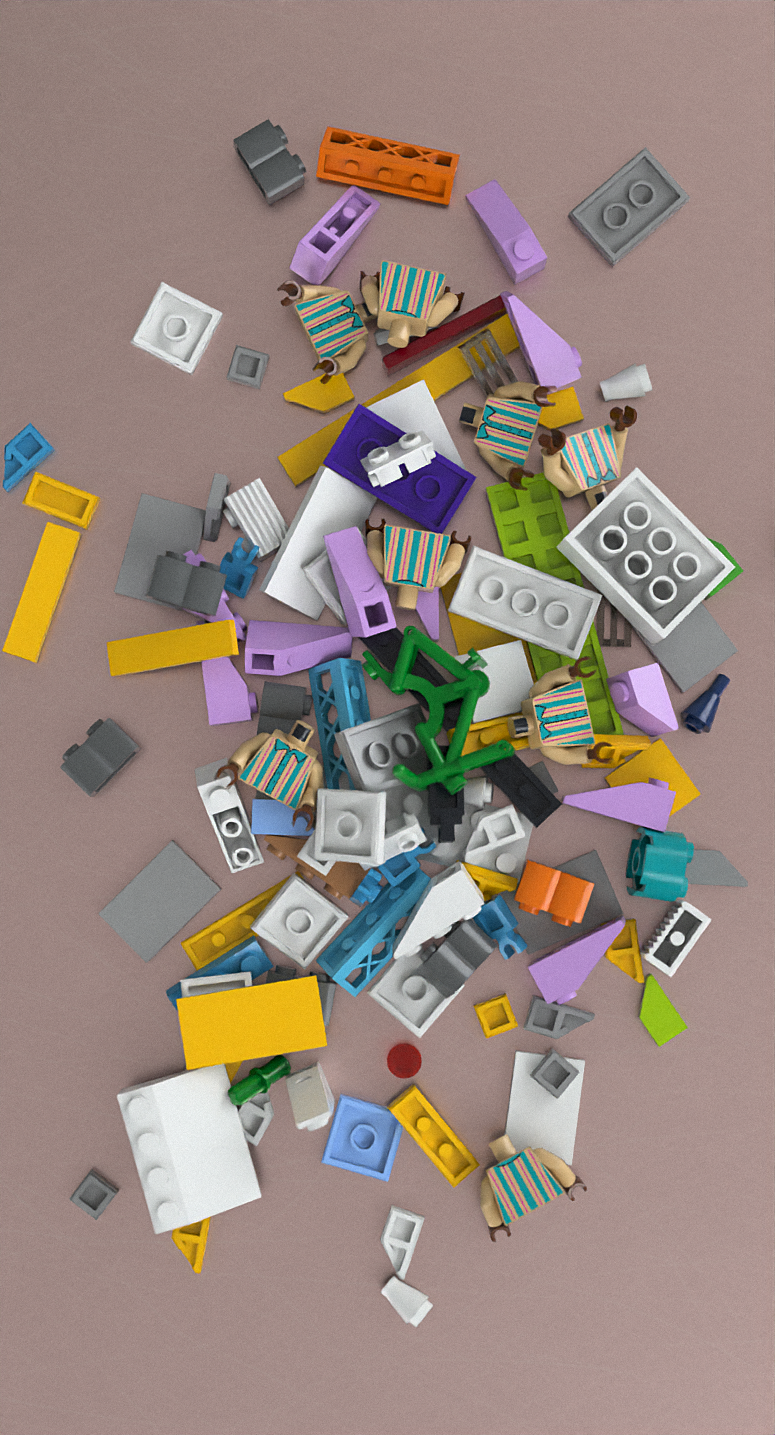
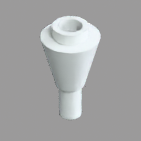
M487 775L467 778L468 783L464 787V803L484 810L486 803H492L494 784L488 782Z

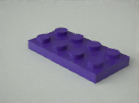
M358 404L322 464L433 533L442 534L477 477L434 451L436 457L431 459V464L409 473L403 463L398 465L403 477L383 487H380V485L373 487L368 478V473L360 460L367 457L376 448L388 447L398 442L407 433L361 404Z

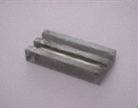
M489 329L483 330L458 347L486 398L489 394L494 393L472 356L470 348L474 346L497 388L505 384L481 341H486L509 384L518 382Z
M603 595L596 611V632L600 647L630 648L632 626L624 617L623 640L617 639L618 609L611 602L610 639H604L605 596Z

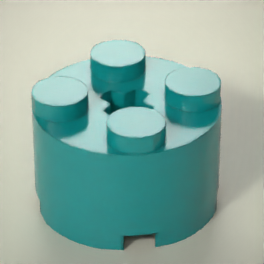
M640 826L636 831L641 833L640 839H632L627 858L626 878H632L633 887L627 886L628 894L668 902L675 901L677 897L684 898L688 890V878L685 877L687 863H691L693 858V843L687 842L683 833L667 830L661 832Z

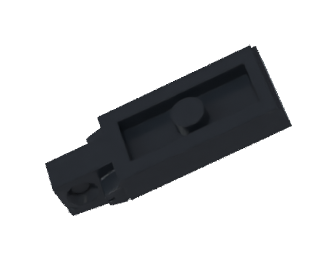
M449 745L439 746L444 758H446ZM426 753L427 770H430L433 765ZM442 782L430 784L427 786L430 825H437L438 843L455 842V825L462 824V816L465 815L464 787L451 795Z

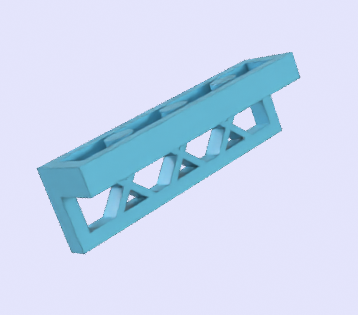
M337 658L308 669L327 788L340 789L338 780L342 772H345L348 775L349 790H356L342 754L339 759L334 755L333 746L336 741L334 734L371 721L361 661ZM330 672L332 683L327 692L323 689L321 675ZM332 704L336 707L338 715L333 725L329 723L327 715Z
M418 868L394 888L388 882L372 904L369 903L317 958L316 962L335 982L356 997L393 957L392 945L402 930H395L396 923L402 917L410 916L431 878ZM385 942V948L379 954L372 955V949L378 943ZM362 967L361 974L352 983L345 979L355 968Z

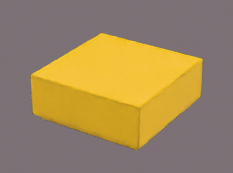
M506 993L473 1005L486 1039L518 1027Z

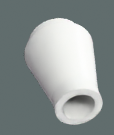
M635 363L609 379L600 382L605 402L613 399L645 396L646 392L653 390L645 364L636 366Z
M395 1276L390 1279L381 1291L406 1324L410 1322L414 1327L419 1325L434 1306L427 1300L429 1296L401 1282Z

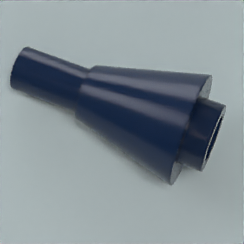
M718 674L709 690H706L680 713L684 719L683 725L696 734L710 732L720 703V697L731 681L727 676Z

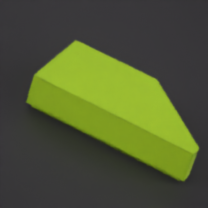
M651 973L648 974L645 978V988L638 1017L657 1046L660 1047L688 1027Z

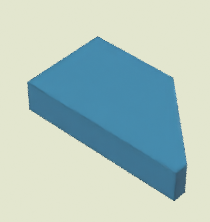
M31 423L5 445L3 488L7 492L13 489L55 451Z

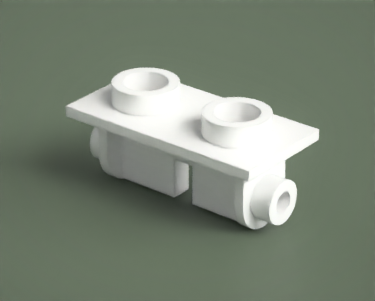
M421 430L403 435L398 442L388 447H379L372 450L360 462L367 471L372 486L380 485V487H383L403 477L398 465L404 463L407 471L411 473L431 464V459L435 458L436 454L431 446L433 445L431 440Z
M405 812L385 823L388 834L384 835L383 864L388 859L402 852H409L419 844L427 841L414 812L409 815ZM360 863L364 871L382 865Z

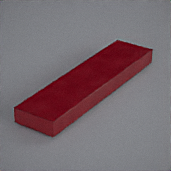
M501 295L436 328L425 336L417 338L408 343L407 347L398 348L383 356L382 367L386 375L390 376L507 314Z

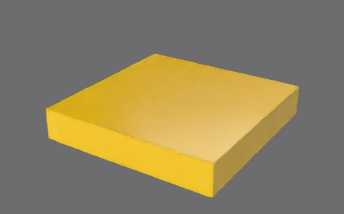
M661 738L653 742L650 748L645 751L642 750L604 777L609 787L638 782L648 783L649 778L669 783L668 790L676 792L670 816L701 795Z

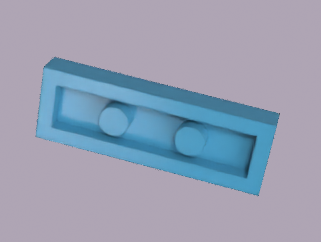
M253 935L185 979L250 971L251 980H254L274 966ZM181 981L166 990L168 999L177 1011L176 998H182Z

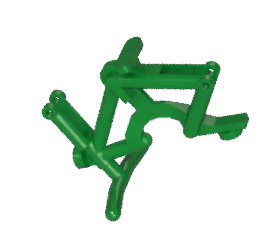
M409 625L404 629V637L393 673L385 671L368 650L362 653L363 657L367 660L362 664V667L374 681L380 677L394 694L403 695L406 690L412 689L425 696L429 704V719L427 723L419 722L415 726V732L433 765L432 769L416 775L403 764H396L392 768L393 775L405 785L418 792L427 790V786L430 784L442 782L450 794L453 795L468 783L462 774L503 758L512 757L515 753V748L506 740H500L493 745L461 756L478 699L487 694L490 689L489 677L484 672L473 669L477 665L484 669L488 663L474 648H471L467 651L470 658L461 664L416 627ZM418 649L425 652L459 680L435 687L425 678L412 675L411 672ZM464 697L446 758H444L435 740L442 729L445 716L444 704Z

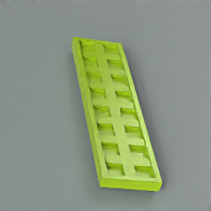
M544 472L535 474L534 478L523 477L521 479L522 485L528 488L527 491L512 488L509 481L486 487L485 490L503 557L584 588L580 571L556 548L569 534V529L558 489L545 478ZM593 621L578 659L584 656L591 657L589 660L582 661L580 668L584 673H590L594 670L596 672L589 678L576 676V680L582 679L593 734L624 735L619 713L616 712L606 680L609 677ZM527 642L537 681L545 673L568 664L572 667L575 666L576 660Z

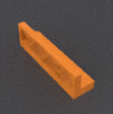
M327 126L320 145L316 177L449 205L460 154ZM331 140L338 141V142H343V143H346V144H339V143L331 142ZM435 163L450 165V167L438 165Z

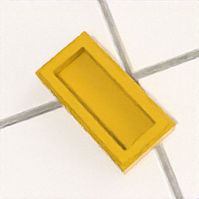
M35 471L22 503L88 530L100 498Z

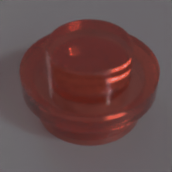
M408 1043L395 1045L387 1056L388 1068L398 1078L406 1079L414 1076L420 1070L422 1064L420 1052L415 1046Z

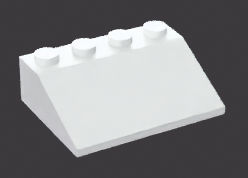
M637 467L556 546L653 646L663 640L735 568Z
M225 1064L186 1070L123 1088L117 1094L155 1234L190 1225L262 1197L237 1105L231 1103L227 1093L229 1088H231Z

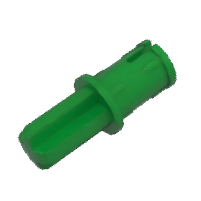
M278 1054L260 1068H252L249 1071V1076L229 1088L227 1093L233 1105H243L259 1093H267L272 1084L290 1074L291 1066L288 1060L283 1055Z

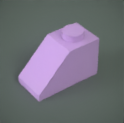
M658 663L630 670L606 679L616 712L649 736L654 737L679 729Z

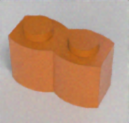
M527 859L514 900L520 902L518 908L523 911L538 915L541 909L553 914L552 921L571 927L573 921L581 924L594 883Z

